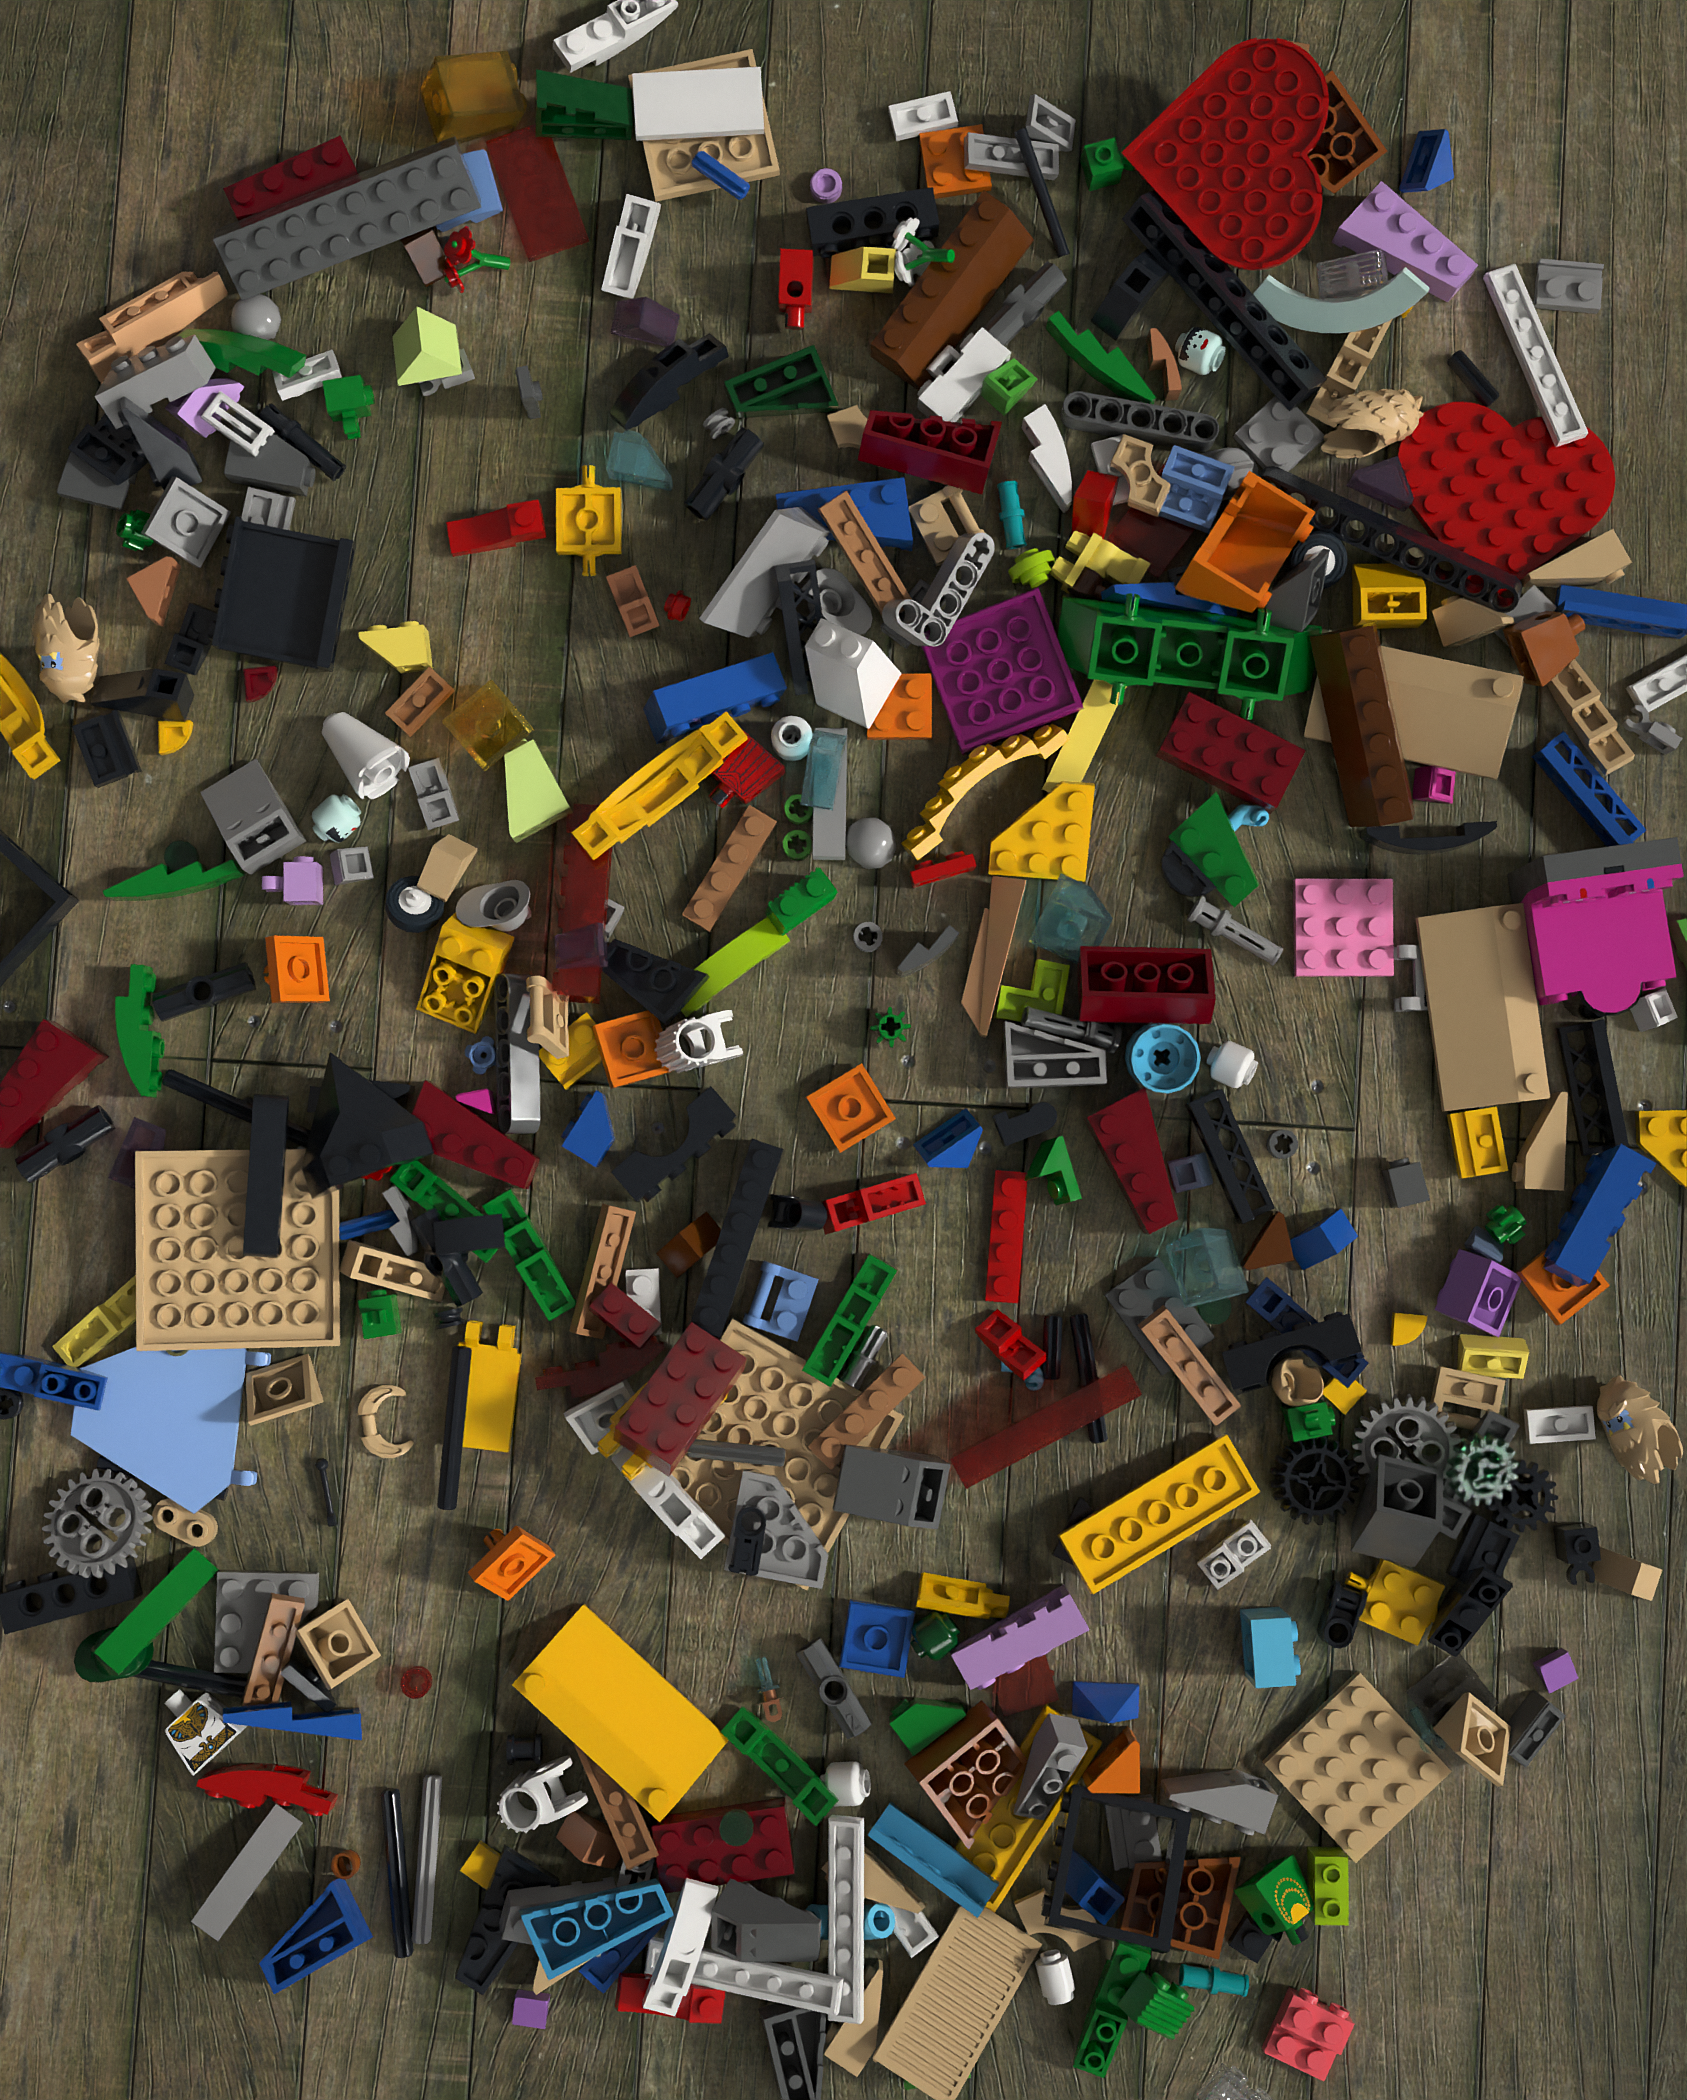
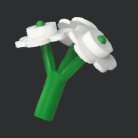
M909 218L907 221H902L893 233L895 240L892 247L898 250L895 252L894 272L900 281L904 280L910 287H913L915 284L913 274L917 273L920 277L931 262L952 263L955 259L953 249L934 248L930 241L921 242L914 236L920 222L917 218ZM908 241L911 242L909 245L910 248L904 249Z

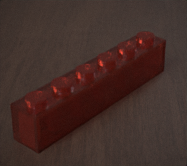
M574 804L573 814L567 815L566 832H573L587 821L590 814L599 805ZM572 833L570 845H565L563 860L564 864L568 865L567 877L562 876L561 896H566L565 908H559L558 928H563L562 940H556L555 959L560 960L559 972L553 973L552 991L557 992L561 1002L600 1004L613 846L593 861Z
M1125 1362L953 1454L950 1460L967 1489L1142 1395V1390Z

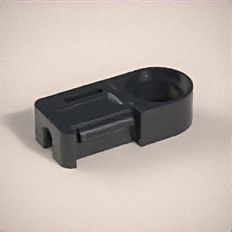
M745 1506L737 1515L733 1537L738 1538H735L731 1560L734 1565L729 1564L728 1567L732 1573L739 1574V1572H743L750 1576L758 1574L767 1521L764 1511L758 1506ZM747 1512L757 1513L761 1518L760 1527L754 1531L745 1529L741 1522L743 1515Z

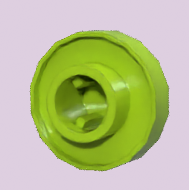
M1037 548L1028 550L1014 559L1016 564L1008 570V574L1013 583L1021 582L1022 585L1029 584L1031 588L1037 587L1048 581L1047 575L1051 572L1050 567L1055 563V558L1051 550L1041 552Z

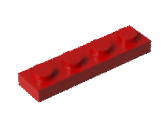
M995 1170L985 1301L1018 1304L1027 1194L1026 1172Z

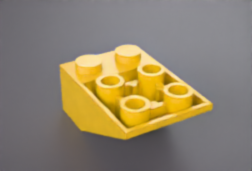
M454 913L442 925L416 1010L476 1034L494 994L496 978L499 974L503 973L515 937L490 926H466L460 922L456 913Z

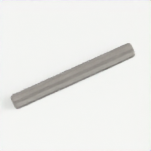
M433 1774L426 1775L423 1779L412 1942L415 1944H428L431 1940L442 1790V1777Z

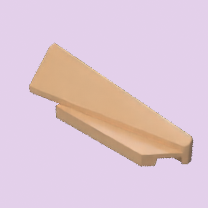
M181 272L100 317L99 320L106 331L82 340L76 345L102 384L111 370V363L124 355H127L129 358L133 357L149 346L160 347L225 298L228 292L218 272H213L205 278H197L193 272Z
M999 876L992 877L989 909L984 908L961 999V1005L971 1018L981 1037H986L1027 880Z

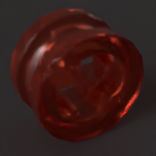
M411 1667L401 1679L400 1686L402 1692L412 1699L421 1698L430 1690L433 1678L425 1667ZM412 1674H417L416 1678L420 1675L424 1678V1682L421 1685L422 1690L417 1691V1687L412 1689L409 1686Z

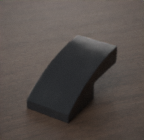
M189 603L180 632L174 633L164 664L191 675H197L211 648L213 640L208 638L209 627L212 620H217L218 613L195 603Z
M502 1214L458 1218L432 1223L435 1256L464 1254L470 1251L501 1249L505 1247Z

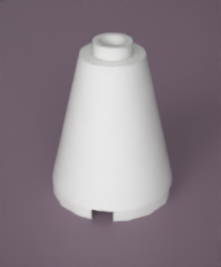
M345 712L333 713L325 719L322 735L355 793L360 798L364 799V796H368L370 799H375L388 792L398 783L399 779L396 775L401 768L406 772L410 757L404 748Z

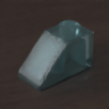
M624 430L623 433L614 432L606 468L609 479L672 491L673 482L671 475L648 440L643 438L640 433L631 430Z
M819 730L814 731L808 749L800 805L833 811L847 736Z

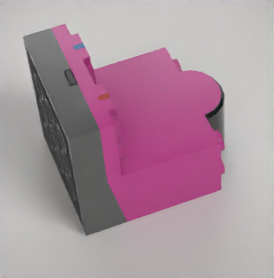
M1677 837L1546 855L1507 874L1512 904L1523 903L1536 999L1539 1006L1562 1001L1564 1007L1573 1016L1583 1020H1601L1629 1011L1637 1004L1642 991L1666 986L1665 980L1676 977L1662 889L1673 887L1672 881L1684 877Z

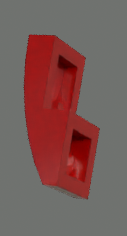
M998 1309L975 1328V1333L982 1342L1023 1381L1046 1361V1353L1024 1337L1021 1326Z

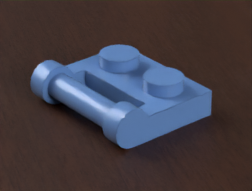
M763 1260L760 1268L763 1272L749 1313L744 1314L742 1323L798 1342L819 1279ZM777 1275L783 1277L784 1281L771 1319L768 1321L762 1319L761 1315L774 1277Z

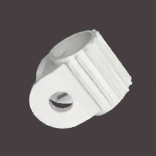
M732 1010L708 1014L698 1019H695V1017L688 1020L684 1019L667 1027L665 1031L659 1033V1039L655 1040L657 1047L654 1051L658 1055L656 1059L660 1060L661 1066L667 1067L669 1072L674 1070L680 1073L744 1055L739 1045L729 1048L725 1047L720 1025L721 1022L732 1020ZM702 1029H706L711 1037V1049L707 1053L700 1031ZM680 1034L689 1042L691 1048L690 1057L680 1047Z
M560 1757L541 1765L535 1771L529 1769L525 1774L520 1773L500 1794L502 1798L497 1802V1805H499L497 1814L501 1815V1823L505 1822L508 1826L507 1829L512 1828L516 1833L519 1831L527 1833L530 1829L535 1830L539 1824H548L560 1819L588 1802L586 1793H582V1791L567 1796L559 1779V1776L564 1774L563 1770L572 1765L571 1757ZM544 1782H547L551 1789V1800L543 1784ZM517 1791L530 1795L536 1803L537 1811L524 1808L518 1800Z

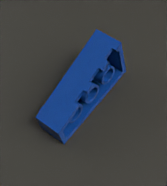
M904 477L776 494L777 510L802 507L828 528L817 508L843 491H847L880 547H897L900 550L912 551L913 537ZM831 531L826 537L827 540H835Z
M1619 1144L1597 1155L1594 1154L1586 1164L1585 1172L1588 1174L1584 1182L1580 1183L1572 1194L1571 1200L1574 1203L1570 1212L1567 1211L1558 1224V1229L1561 1231L1557 1239L1553 1240L1545 1251L1544 1257L1547 1258V1261L1543 1268L1577 1287L1591 1283L1611 1246V1243L1606 1241L1608 1236L1613 1237L1622 1227L1626 1219L1622 1213L1623 1209L1628 1207L1633 1199L1636 1200L1643 1188L1637 1184L1643 1173L1652 1172L1656 1162L1623 1144Z

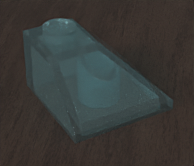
M1061 873L1029 942L1078 964L1080 946H1099L1113 918L1090 886Z

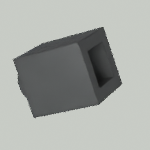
M1407 1157L1389 1162L1390 1168L1381 1170L1391 1208H1401L1430 1200L1420 1162L1410 1163Z

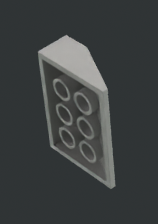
M802 507L774 510L699 619L706 624L748 638L758 633L760 635L764 634L773 621L770 616L776 607L781 609L775 566L811 560L813 555L819 556L829 542L826 537L830 530ZM808 572L790 574L792 583L802 581Z

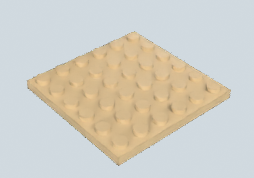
M250 1149L135 1151L136 1351L341 1345L339 1190L316 1199L311 1198L302 1171L306 1149H286L278 1258L243 1255Z
M732 1318L720 1341L747 1358L744 1371L728 1392L727 1399L716 1409L696 1439L784 1448L786 1451L785 1463L779 1467L689 1457L686 1452L671 1474L680 1482V1486L726 1534L721 1542L728 1546L743 1469L775 1475L823 1547L829 1552L850 1515L833 1510L841 1461L830 1470L808 1448V1445L862 1391L857 1390L837 1377L831 1387L802 1371L807 1360ZM893 1409L856 1446L886 1449L904 1415ZM796 1584L805 1590L809 1588V1586Z

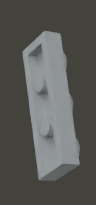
M970 132L964 137V169L1029 177L1015 138ZM1031 141L1044 179L1055 180L1059 175V144Z

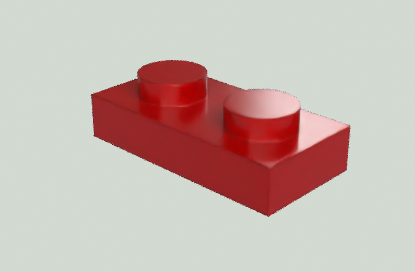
M959 851L945 856V862L934 865L933 860L914 865L915 870L911 871L909 875L912 887L916 888L975 870L977 865L973 853L965 855L964 851Z

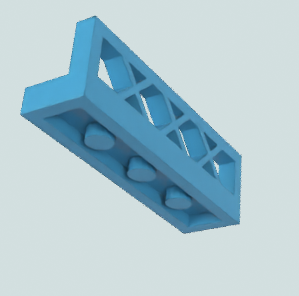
M892 1802L889 1803L868 1833L870 1838L977 1918L1000 1884Z

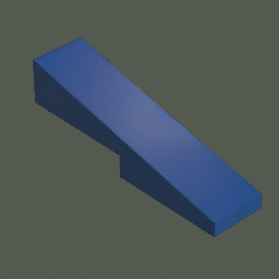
M1174 582L1117 584L1101 592L1102 600L1125 604L1126 594L1132 593L1133 598L1134 594L1140 595L1139 605L1237 616V609L1185 595H1175Z
M291 1701L223 1708V1723L362 1740L361 1713L359 1708L331 1710L328 1713L321 1711L292 1714Z

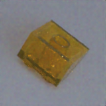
M492 679L441 721L484 772L535 730Z

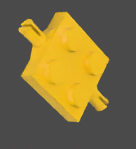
M587 465L582 466V485L573 488H556V552L558 555H578L583 557V576H589V564L590 575H596V557L603 554H622L621 488L596 485L595 466L589 465V478Z
M1380 1559L1375 1572L1368 1579L1350 1571L1348 1573L1349 1578L1346 1577L1345 1584L1367 1592L1366 1605L1359 1620L1418 1646L1426 1628L1431 1622L1434 1623L1438 1614V1601L1445 1585L1401 1564Z

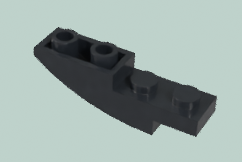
M710 333L691 345H687L684 341L678 339L652 358L627 384L609 412L611 418L628 431L633 427L639 426L644 420L657 412L665 410L669 405L680 399L676 388L689 383L699 374L714 368L719 362L729 357L726 346Z

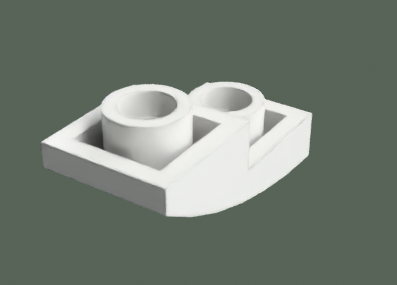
M1250 1519L1211 1549L1197 1564L1216 1589L1219 1590L1244 1572V1567L1271 1549V1544Z

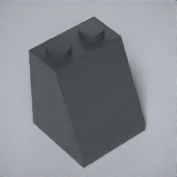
M1379 1454L1352 1522L1351 1551L1415 1567L1442 1528L1443 1470Z

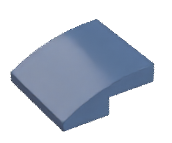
M484 149L463 153L480 195L482 208L436 225L438 230L445 232L469 220L478 223L503 211L487 151Z
M1174 445L1161 476L1162 479L1171 484L1170 490L1158 516L1209 534L1235 467Z

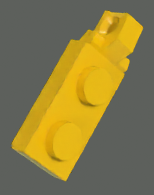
M923 1572L919 1579L916 1607L980 1619H989L990 1617L1006 1618L1010 1596L994 1594L993 1590L986 1588L985 1583Z

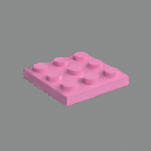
M1393 879L1293 880L1294 977L1394 976Z

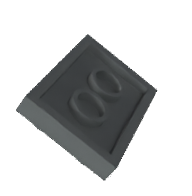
M1155 1257L1104 1294L1162 1376L1170 1371L1171 1368L1137 1326L1162 1305L1169 1310L1198 1350L1216 1338L1158 1257Z

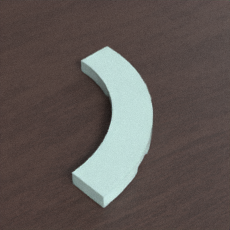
M1404 267L1387 283L1371 290L1368 294L1355 298H1325L1324 300L1305 296L1304 293L1285 286L1270 275L1259 285L1253 295L1272 317L1280 323L1311 332L1348 333L1369 329L1392 320L1414 306L1428 293L1430 288Z

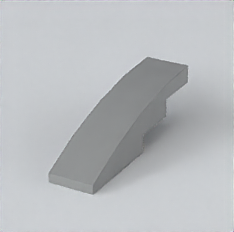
M815 728L813 860H845L847 728Z
M275 1804L191 1922L216 1941H219L303 1823Z

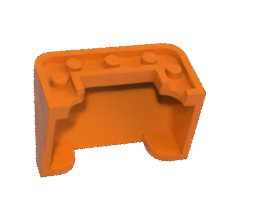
M1249 471L1208 537L1195 554L1175 589L1188 597L1253 613L1256 608L1264 609L1272 596V593L1267 591L1271 582L1297 541L1303 544L1314 528L1309 522L1314 516L1315 511Z

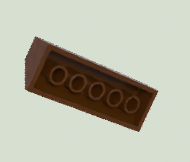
M983 191L941 248L953 249L955 252L954 261L952 263L931 262L871 343L870 357L918 391L926 381H932L934 378L926 368L947 345L952 346L954 349L957 347L1034 241L1009 207L986 191Z
M1376 621L1310 636L1349 826H1384L1413 820L1415 811Z

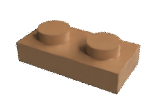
M429 666L385 714L411 737L455 690Z

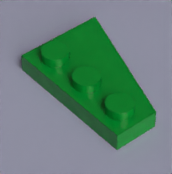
M1217 792L1168 836L1217 887L1216 889L1234 908L1260 885L1237 839L1232 823L1226 815Z

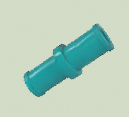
M1005 481L997 484L1001 505L999 521H1003L1006 549L1009 550L1027 546L1022 522L1025 513L1024 509L1020 508L1017 481Z
M1181 1964L1179 1969V1986L1204 1989L1213 1995L1223 1992L1246 1997L1248 1994L1249 1976L1247 1974L1242 1975L1220 1971V1968L1216 1966H1211L1210 1969Z

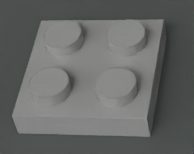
M1275 396L1234 434L1233 438L1263 469L1268 466H1275L1289 472L1323 441V436L1325 435L1298 407L1289 411Z
M172 477L141 533L191 565L201 568L231 512L179 478Z

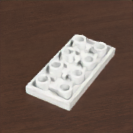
M761 67L632 74L636 141L764 134Z

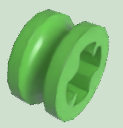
M795 794L786 801L784 809L788 821L796 825H803L810 821L813 816V803L806 795ZM798 801L801 806H808V811L804 810L805 816L801 818L796 813L791 814L789 811L790 808L794 809L793 803Z
M802 830L788 832L783 840L785 854L795 861L805 859L812 850L810 836ZM799 837L801 842L806 841L807 846L806 848L802 847L803 852L796 853L795 849L788 848V843H793L792 838Z

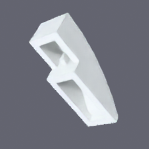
M626 194L620 224L616 226L602 291L630 299L634 298L649 253L661 204Z
M1044 404L1023 418L1021 428L1035 448L1030 452L1029 463L1061 511L1065 513L1069 510L1072 502L1069 459L1057 424Z

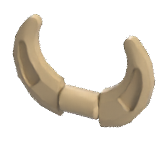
M381 1385L371 1389L361 1399L358 1406L357 1416L362 1415L361 1419L365 1437H361V1440L366 1449L381 1458L401 1456L414 1445L413 1440L403 1444H392L385 1440L381 1434L376 1435L377 1429L373 1413L377 1412L380 1404L387 1397L406 1395L404 1389L394 1385Z

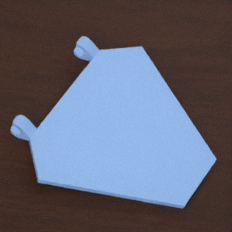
M136 1347L82 1367L80 1369L108 1377L99 1411L74 1405L71 1436L195 1514L230 1484L250 1486L257 1482V1472L234 1470L246 1365L268 1366L270 1365L271 1354L247 1351L246 1348L189 1350L182 1356H172L166 1350L136 1351ZM172 1350V1351L175 1352V1353H180V1352H182L183 1350Z

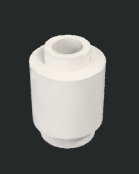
M1056 1949L1041 1953V1958L1035 1962L1043 1996L1047 1998L1050 2005H1059L1071 2001L1074 1998L1075 1984L1068 1956L1060 1954V1951Z

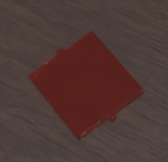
M1046 1655L1035 1657L1025 1662L1024 1666L1009 1674L1006 1672L995 1678L996 1681L992 1690L998 1696L1004 1717L1059 1700L1052 1678L1054 1671L1049 1668Z

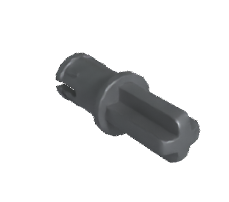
M877 1325L870 1327L857 1351L853 1350L854 1356L841 1377V1381L859 1390L872 1364H876L873 1360L887 1337V1332Z

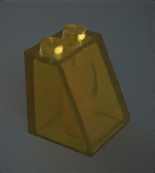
M508 51L435 56L420 88L421 97L436 143L455 136L458 144L517 127L527 108L526 98L523 93H520L517 83V70L515 65L511 63Z

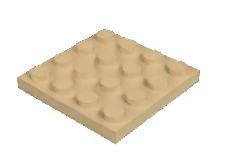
M753 49L641 73L756 67ZM631 74L628 75L630 88H632V97L634 101L633 77ZM763 94L764 134L642 140L655 202L721 188L692 167V160L698 151L706 152L746 182L779 176L780 170Z
M1359 1671L1354 1673L1262 1761L1355 1863L1452 1772Z

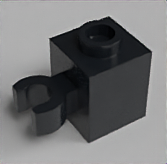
M1586 1522L1553 1525L1556 1557L1567 1564H1571L1566 1572L1568 1582L1576 1585V1575L1579 1571L1583 1570L1586 1581L1594 1583L1595 1573L1588 1566V1562L1601 1561L1597 1527Z

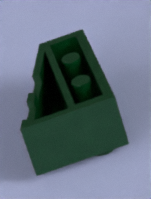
M536 69L535 137L631 140L633 129L632 88Z
M815 345L724 381V390L736 418L837 412L839 407Z

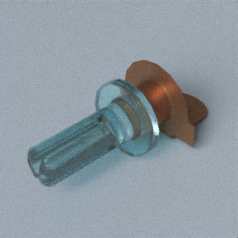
M762 1657L767 1681H765L761 1660L758 1658L756 1665L762 1689L757 1690V1694H763V1707L766 1719L770 1722H776L782 1717L779 1701L781 1698L777 1699L775 1689L780 1687L779 1685L773 1686L767 1658ZM776 1704L777 1715H770L769 1705Z

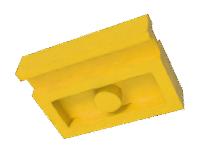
M587 1012L568 1026V1057L557 1059L546 1049L541 1048L539 1050V1058L558 1079L565 1090H568L602 1062L592 1030V1026L596 1025V1022Z
M1497 1106L1447 1114L1458 1179L1508 1171Z

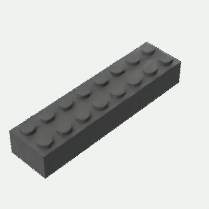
M454 136L216 229L213 241L243 301L482 208L481 198L458 141Z

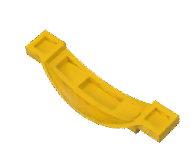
M0 652V732L11 747V752L29 777L35 780L61 760L45 739L42 712L33 692L17 669Z
M724 712L712 723L703 725L684 737L632 775L590 814L587 821L571 832L572 835L594 861L618 841L622 844L643 826L647 825L650 827L699 788V782L724 764L723 758L748 740L747 735L728 712Z
M1054 724L1046 725L1034 733L1032 740L1019 734L1009 737L1000 746L993 747L990 744L975 748L969 754V759L960 766L956 765L950 768L944 774V779L937 783L940 790L936 797L929 800L925 805V809L919 813L926 824L912 829L907 834V839L901 843L907 853L916 860L922 858L943 841L939 833L953 808L968 790L986 775L1009 762L1035 754L1043 759L1048 758L1070 740L1064 729Z

